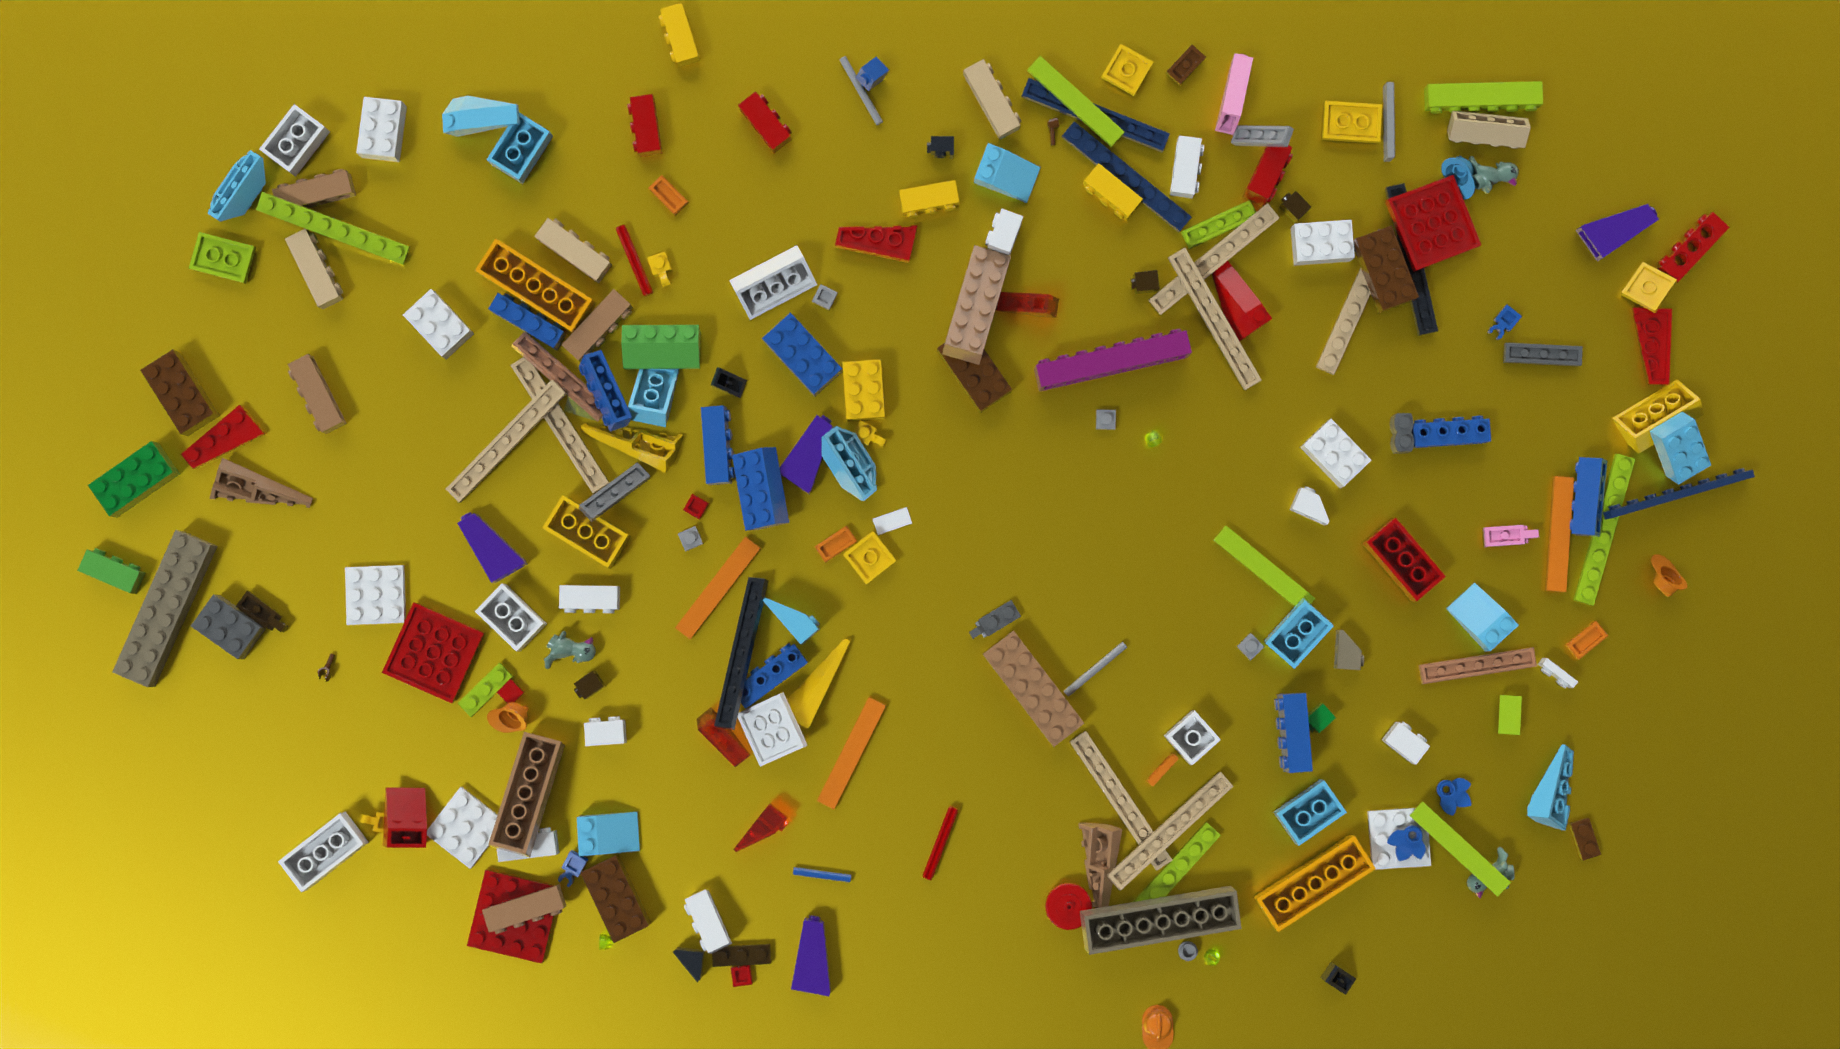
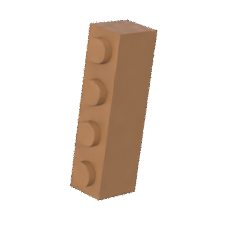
M344 169L335 170L333 174L329 175L319 174L310 180L299 179L295 184L291 185L287 183L280 184L276 189H272L274 196L306 208L356 196L351 174L347 170L344 171Z
M613 289L567 338L562 346L581 362L584 355L592 353L596 346L599 348L606 341L605 337L609 332L612 334L619 327L618 323L622 319L625 320L632 313V305Z
M307 354L289 363L290 370H288V373L293 381L296 380L299 386L297 391L302 398H305L307 402L305 407L310 415L313 414L315 418L313 423L316 429L328 434L347 424L314 357Z
M560 884L485 908L482 912L489 933L495 931V934L507 931L506 927L511 925L517 928L525 925L527 920L532 919L535 922L544 919L543 915L551 913V916L560 914L562 909L566 907Z

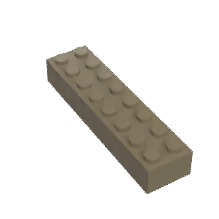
M175 530L115 664L113 673L145 687L156 686L218 546L184 531Z
M1231 886L1080 911L1084 947L1089 955L1241 929L1237 891Z

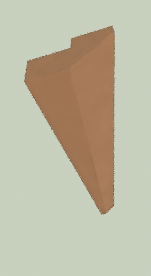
M222 458L218 467L210 499L214 500L217 497L227 498V501L245 499L248 503L276 505L279 502L287 503V506L302 504L306 505V508H310L313 499Z
M1079 823V829H1082L1084 839L1081 843L1082 847H1085L1087 857L1084 861L1089 890H1092L1094 898L1092 907L1109 906L1113 882L1106 875L1116 867L1122 829L1109 824Z

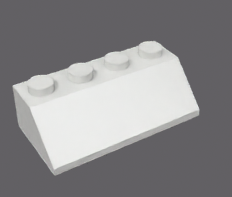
M797 245L729 280L750 320L817 285Z

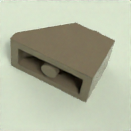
M1336 630L1334 669L1361 670V666L1364 665V655H1361L1362 651L1344 630Z

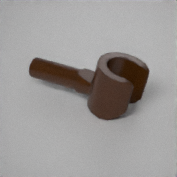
M1058 118L1050 119L1047 123L1050 130L1051 145H1055L1054 129L1060 127Z
M330 654L326 665L318 670L319 679H321L323 674H326L325 681L328 682L330 680L329 669L335 657L334 654Z

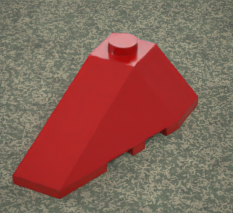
M1226 261L1212 273L1221 309L1239 342L1272 319L1263 304L1229 261Z

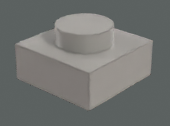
M820 284L812 302L830 310L838 292Z
M1096 410V429L1115 430L1116 410Z
M696 526L678 533L685 551L703 544Z
M1251 633L1236 646L1249 660H1252L1264 648Z

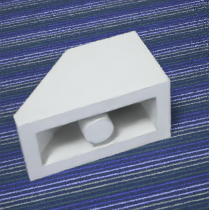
M1306 486L1305 488L1298 489L1290 510L1322 525H1327L1329 519L1320 496L1315 494L1316 491Z

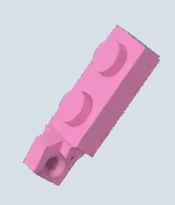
M1523 525L1483 528L1485 547L1521 545L1529 543L1528 538L1539 537L1538 530H1528L1527 526Z

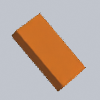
M662 175L648 188L675 216L689 203Z
M845 526L816 545L815 548L826 563L855 544L857 540L849 528Z
M1594 621L1566 643L1565 646L1579 660L1608 637V634L1597 621Z
M1170 753L1146 779V782L1153 787L1179 758L1174 753Z

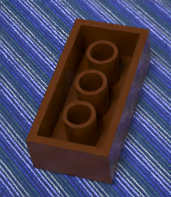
M1392 226L1361 236L1353 241L1355 254L1378 314L1419 298Z
M944 344L937 348L938 354L979 413H982L1012 392V388L985 349L978 365L943 355Z
M172 349L140 370L181 435L190 436L220 416L180 352Z
M619 854L580 872L613 943L651 924Z

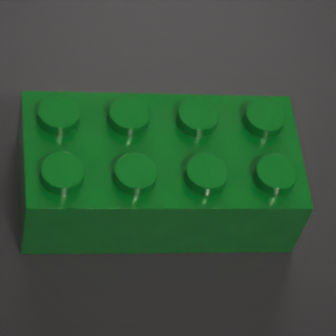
M150 441L88 484L108 516L118 518L180 475V473L161 445Z

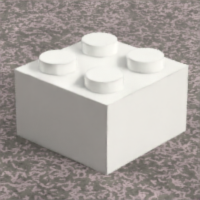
M1001 209L1000 214L996 212L992 225L994 230L989 231L985 245H988V249L1010 255L1020 230L1023 216L1005 209Z
M1195 710L1189 712L1164 735L1189 765L1197 762L1221 740Z

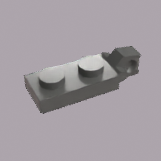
M1012 600L979 619L975 623L977 628L970 631L969 634L972 638L982 634L983 638L990 636L1021 617Z

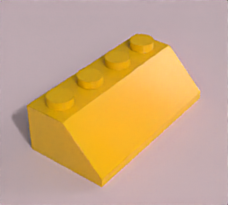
M1677 379L1613 417V421L1627 444L1639 454L1654 445L1650 430L1680 412L1686 413L1695 420L1704 414L1701 399Z

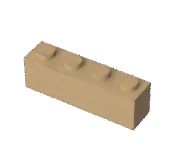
M983 59L964 69L963 75L996 135L1001 140L1020 129L1019 123H1021V119L1017 112L1013 113L1009 97H1004L1000 81L994 79L992 75L994 71L989 63L986 64Z
M1452 111L1447 132L1449 140L1457 143L1471 142L1476 145L1482 143L1496 147L1501 145L1511 148H1525L1531 127L1528 118Z
M547 218L536 233V239L597 283H600L612 266L609 262L610 258L603 252L599 254L593 250L595 247L589 242L585 241L583 243L578 240L579 235L572 230H569V232L564 230V225L558 220L554 219L552 221Z
M304 229L285 238L317 306L325 309L343 300L341 296L343 290L339 283H335L333 279L335 274L330 266L327 267L324 261L327 258L323 250H319L316 245L318 243L316 235Z

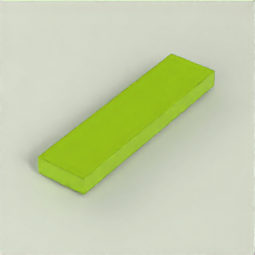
M1251 200L1183 230L1181 234L1188 249H1191L1237 228L1256 213V210Z

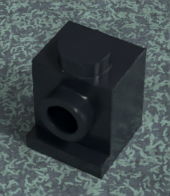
M931 136V142H927V153L935 155V158L950 156V159H953L954 136Z

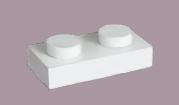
M1542 658L1538 663L1542 667L1541 671L1549 677L1552 675L1558 679L1556 682L1563 688H1574L1578 683L1577 680L1548 658Z

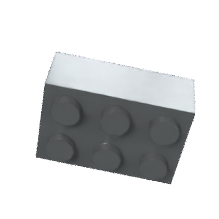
M215 594L212 595L191 625V627L236 659H245L266 630V628L227 599Z

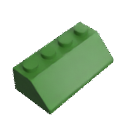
M622 325L623 369H700L701 332L699 325Z

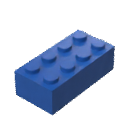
M791 313L762 338L766 345L814 397L843 372L838 363Z
M763 447L732 455L745 531L760 530L789 523L776 447Z
M1306 693L1277 694V698L1274 699L1275 710H1278L1279 718H1276V727L1280 729V737L1277 740L1278 748L1282 750V756L1279 757L1280 768H1283V771L1288 773L1313 771Z

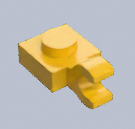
M666 252L647 257L653 276L659 275L663 287L671 285L667 272L672 270Z
M861 420L859 421L854 433H856L861 443L868 447L871 442L881 447H884L886 439L875 434L877 432L876 428Z
M376 812L375 817L361 814L359 822L373 825L372 831L383 833L384 813Z

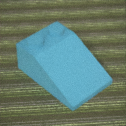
M988 143L975 175L974 183L1027 203L1040 167L1003 148Z
M639 369L628 405L632 421L666 427L679 369Z
M1473 583L1446 608L1484 651L1494 649L1519 626L1476 583Z
M763 599L764 603L800 644L803 645L820 630L817 627L820 623L813 615L809 617L804 613L770 599Z
M638 812L583 815L577 817L579 856L640 851Z

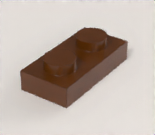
M1192 44L1167 70L1166 74L1180 86L1205 60L1206 56Z
M1586 817L1570 822L1569 826L1580 859L1584 861L1601 855L1590 819Z

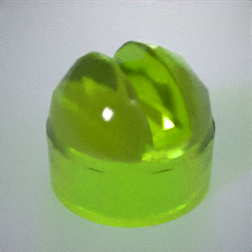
M1157 431L1147 432L1145 439L1149 447H1155L1162 442V438Z
M599 935V950L611 948L612 944L608 943V941H612L609 935Z
M1213 949L1207 950L1204 954V961L1211 966L1218 964L1220 960L1219 953ZM1208 955H1212L1217 960L1214 962L1212 959L1208 958Z

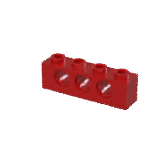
M1714 212L1708 215L1704 213L1696 221L1698 225L1694 229L1691 227L1683 235L1686 238L1682 242L1678 241L1671 248L1672 253L1669 256H1663L1659 260L1658 270L1677 279V283L1730 228ZM1701 229L1706 231V238L1701 235ZM1688 243L1694 246V252L1689 250ZM1675 257L1681 259V265L1675 262Z

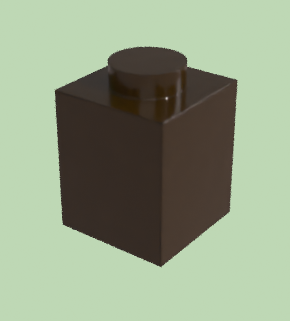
M1297 191L1292 195L1288 192L1281 199L1283 203L1279 207L1294 223L1311 208Z
M1158 271L1135 272L1133 278H1130L1131 290H1135V294L1158 292L1160 289Z
M596 670L591 671L574 683L576 686L574 691L579 698L583 697L584 700L606 687Z

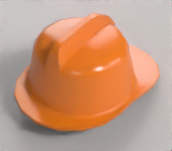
M1659 554L1652 556L1651 562L1656 570L1654 584L1665 596L1670 597L1678 590L1687 589L1688 584L1666 557Z
M510 702L502 708L491 710L487 714L488 723L494 729L503 733L523 731L527 727L528 706H521L516 702Z
M1150 1006L1143 1014L1142 1037L1148 1049H1168L1173 1042V1018L1170 1011L1164 1006Z

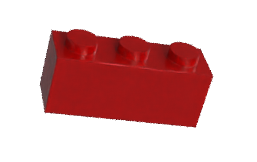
M755 91L738 104V107L771 151L775 153L792 140L790 135L792 132L786 124L782 125L780 123L778 113L774 109H769L767 106L769 102L764 95L761 94L759 96Z
M653 94L630 97V103L627 106L629 115L633 117L630 127L632 134L635 133L636 138L633 141L634 152H638L640 157L662 154Z

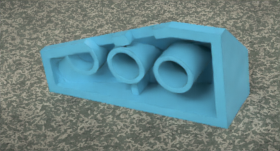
M473 96L452 99L442 114L443 133L456 137L520 124L519 107L517 104Z
M1561 745L1527 807V816L1535 822L1564 831L1566 830L1570 813V806L1567 805V794H1571L1568 777L1572 776L1574 751L1566 745Z

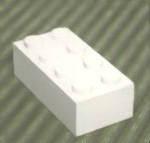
M343 812L278 862L302 893L309 890L368 844L369 841L349 815Z

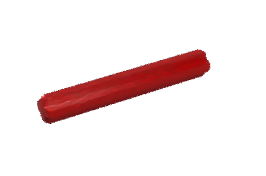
M620 225L616 227L619 239L642 294L649 296L653 293V290L626 226Z
M952 806L948 807L922 876L927 880H932L956 819L958 809Z

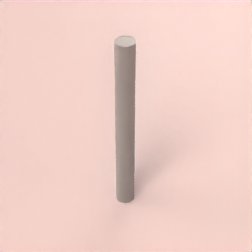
M842 57L840 62L875 124H881L883 121L864 87L856 79L857 75L847 57Z
M1121 642L1064 690L1065 694L1069 697L1124 651L1127 646Z

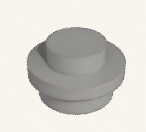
M1185 941L1180 944L1178 954L1183 960L1191 961L1197 956L1198 949L1193 942Z

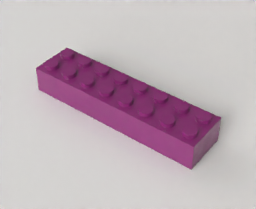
M1175 329L1164 336L1162 333L1151 335V338L1147 340L1140 337L1133 339L1129 344H1125L1124 341L1113 344L1114 346L1111 348L1100 346L1095 348L1093 352L1088 353L1087 350L1076 352V355L1069 357L1068 354L1061 355L1054 361H1050V359L1040 360L1034 368L1039 392L1188 358L1192 351L1187 330Z

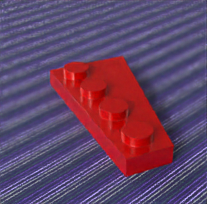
M911 225L910 227L874 226V228L839 227L835 247L909 263L917 225Z
M1633 307L1632 313L1648 385L1668 386L1670 379L1672 309L1659 308L1654 313L1646 308Z
M238 405L181 453V456L192 469H197L217 459V457L225 453L227 454L233 451V449L266 434L241 405Z

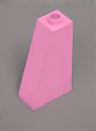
M1234 54L1215 131L1234 135L1242 113L1253 61L1252 57L1244 54Z

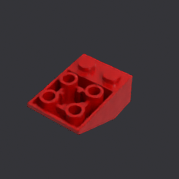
M386 787L383 846L386 848H426L425 788Z

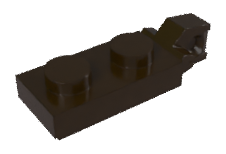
M246 591L236 605L237 608L266 629L273 631L276 628L284 633L289 627L281 621L282 616L279 612L250 591Z

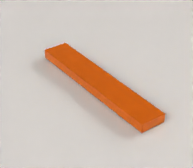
M1553 477L1545 591L1566 592L1570 521L1574 478Z
M745 536L675 628L691 640L761 548Z
M870 697L868 698L817 800L818 802L835 809L886 705Z

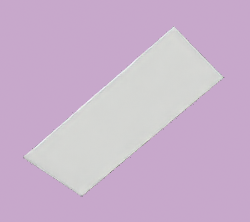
M907 507L873 518L878 535L912 524Z

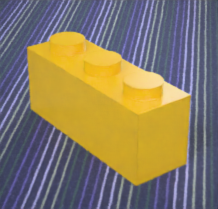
M682 2L660 9L662 15L658 17L661 26L666 27L667 30L664 36L667 45L671 44L673 49L670 52L672 62H677L678 67L700 61Z
M1099 163L1083 182L1084 189L1089 194L1098 196L1100 198L1099 201L1104 206L1113 208L1115 215L1121 219L1124 217L1127 220L1143 200V198Z
M955 180L899 190L903 216L908 218L919 216L918 213L923 212L934 214L939 209L951 211L955 210L956 206H959Z

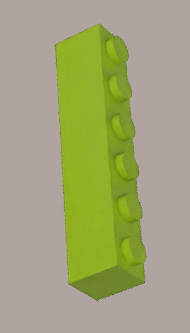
M1542 81L1428 84L1424 88L1425 111H1431L1432 114L1450 110V113L1452 111L1461 112V110H1469L1470 113L1480 112V110L1498 112L1499 109H1506L1507 112H1515L1518 109L1536 111L1537 108L1543 105Z

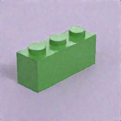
M98 548L86 550L77 571L128 593L137 594L146 574L140 570V566L133 563L129 565L122 563L123 559L114 555L110 558L105 555V551Z

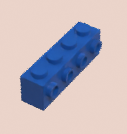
M497 293L488 308L492 313L558 351L567 336L562 331L564 327L556 322L550 324L546 321L547 317L539 312L536 315L530 312L531 308L522 302L520 305L513 302L515 298L506 293L504 295Z
M602 350L584 355L579 364V370L587 380L588 390L594 395V402L597 409H600L604 425L608 426L610 431L628 426L632 415Z
M724 405L701 407L706 484H730L732 479L735 478L734 467H731V459H733V449L730 448L732 431L728 427V421H731L730 410H727V407Z
M1472 416L1471 420H1464V417L1452 418V421L1438 418L1433 419V422L1426 423V420H1415L1411 431L1414 438L1413 448L1491 442L1490 420L1483 419V416Z
M1579 457V462L1576 463L1575 470L1578 473L1577 481L1574 482V492L1576 494L1575 500L1572 501V511H1574L1573 519L1570 521L1572 534L1600 537L1608 462L1603 458Z
M787 644L780 649V655L777 657L772 655L764 661L766 665L761 669L757 666L749 672L750 677L746 679L741 704L745 709L808 663L795 644L792 646Z

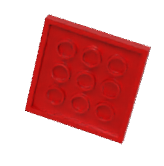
M1454 175L1385 201L1413 272L1481 246Z
M413 602L382 673L453 704L485 633Z
M486 869L467 946L542 964L554 916H551V913L543 915L544 919L535 922L530 919L525 921L523 926L514 928L511 925L506 927L507 931L495 934V931L489 933L482 910L555 885Z

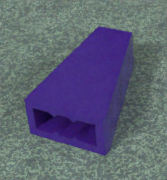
M1646 204L1584 224L1575 231L1595 259L1599 261L1659 219L1656 210Z
M816 415L780 466L781 475L809 495L812 492L823 460L822 436L833 428L831 425L832 421L824 415L821 417Z
M467 513L457 523L491 583H496L528 565L527 561L478 514Z
M809 915V918H804L791 989L830 996L831 988L824 921H820V917Z

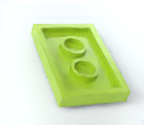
M199 232L189 269L246 284L256 247Z

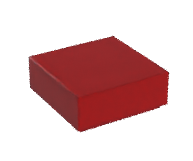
M692 494L683 511L700 520L709 503Z
M512 679L497 691L507 704L516 702L525 693Z
M751 965L731 967L733 987L753 984Z

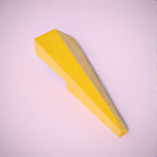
M585 422L581 425L582 433L665 473L674 464L683 441V434L679 433L677 436H671L662 431L660 434L648 433L645 429L628 427L610 431L609 428L602 424L600 427L588 426V423Z
M844 639L787 699L799 725L810 728L851 641Z

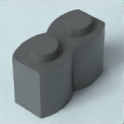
M1397 413L1390 419V430L1393 434L1390 446L1393 454H1405L1413 450L1414 438L1411 433L1413 417L1411 413Z

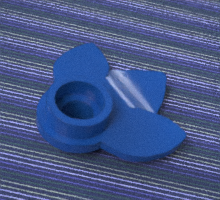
M1457 778L1453 781L1442 780L1438 783L1436 790L1437 794L1441 797L1440 806L1447 814L1453 816L1456 806H1471L1470 797L1466 792L1471 783L1467 780ZM1444 786L1449 787V791L1447 793L1443 792Z
M1410 825L1404 830L1394 831L1387 840L1388 844L1396 846L1395 854L1398 861H1404L1412 855L1422 859L1426 850L1425 844L1422 841V830L1414 825ZM1412 831H1414L1416 834L1413 839L1409 837V834Z

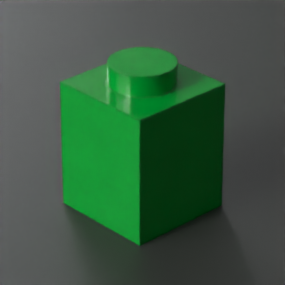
M1319 703L1308 713L1309 731L1311 733L1314 731L1315 733H1320L1336 719L1323 703Z

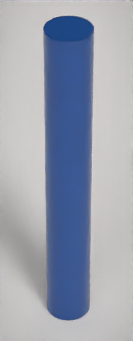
M797 867L793 869V875L843 882L851 881V875Z

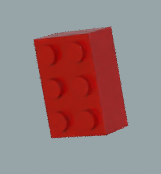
M1289 145L1288 147H1265L1243 198L1261 206H1264L1266 202L1270 203L1277 191L1275 185L1278 186L1285 174V171L1282 169H1286L1292 159L1293 154L1290 152L1293 147Z

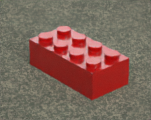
M1396 517L1390 519L1362 543L1411 602H1417L1446 577Z

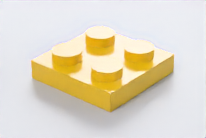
M1120 44L1101 78L1135 96L1153 62Z
M1642 262L1621 293L1622 296L1656 313L1677 283V279Z
M874 531L843 554L866 585L896 562Z

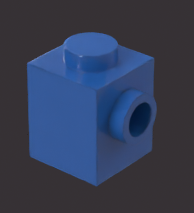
M875 57L861 67L856 79L869 91L884 80L889 69Z

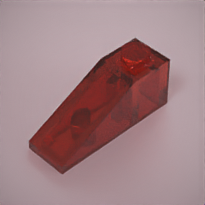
M1001 292L996 311L1056 318L1059 299L1050 294Z
M710 708L696 719L698 731L736 767L747 759L750 754L731 729L714 726L717 713Z
M770 802L733 850L735 852L740 851L775 834L778 830L782 832L788 824L786 821L788 816Z

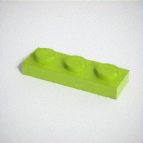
M498 663L458 704L470 717H473L514 676L501 663Z

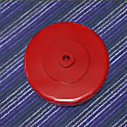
M1061 883L1055 886L1048 893L1045 901V911L1049 920L1056 927L1064 930H1074L1081 927L1080 911L1092 909L1090 896L1084 888L1075 883Z

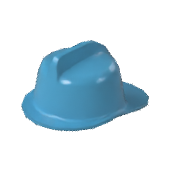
M1462 156L1446 159L1441 167L1444 178L1454 175L1463 200L1470 198L1475 191L1472 164L1467 159L1462 158Z

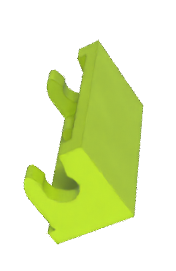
M1500 695L1498 734L1520 735L1522 696Z

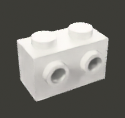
M620 716L608 717V721H601V718H590L589 722L584 723L585 746L627 743L625 720H620Z
M1395 722L1382 741L1411 764L1416 765L1430 747L1426 744L1428 740L1420 734L1415 735L1412 733V728L1405 722Z

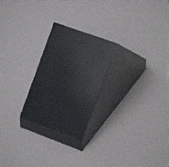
M717 367L711 386L716 390L741 398L747 380Z
M677 947L673 951L675 956L696 982L700 981L703 973L705 951Z
M1332 962L1329 963L1320 977L1345 995L1356 980L1355 977Z

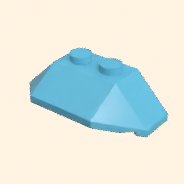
M250 150L247 155L240 158L233 165L213 195L211 206L208 210L209 215L218 221H224L246 213L266 183L264 161L261 156Z
M838 426L833 427L823 435L822 457L840 486L861 501L866 500L877 490L876 466L856 433Z

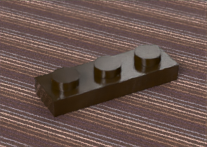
M770 944L726 946L712 953L713 967L771 964Z

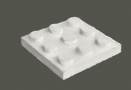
M404 565L345 567L347 625L405 622Z
M784 692L738 713L740 724L760 766L807 746Z
M460 787L428 828L427 836L471 869L489 846L497 814L463 787Z
M1415 808L1367 811L1371 862L1376 869L1431 866L1429 833L1409 816ZM1410 825L1419 827L1422 830V841L1426 847L1422 859H1418L1412 855L1404 861H1398L1395 854L1396 846L1387 843L1389 836L1394 831L1404 830ZM1410 832L1409 837L1411 839L1415 837V832Z

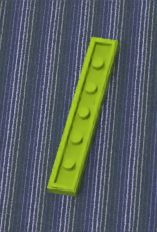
M1041 56L1027 69V72L1110 147L1125 133Z
M1226 525L1213 540L1294 607L1302 598L1310 604L1315 600V597Z
M1423 801L1409 814L1412 819L1497 897L1511 883Z

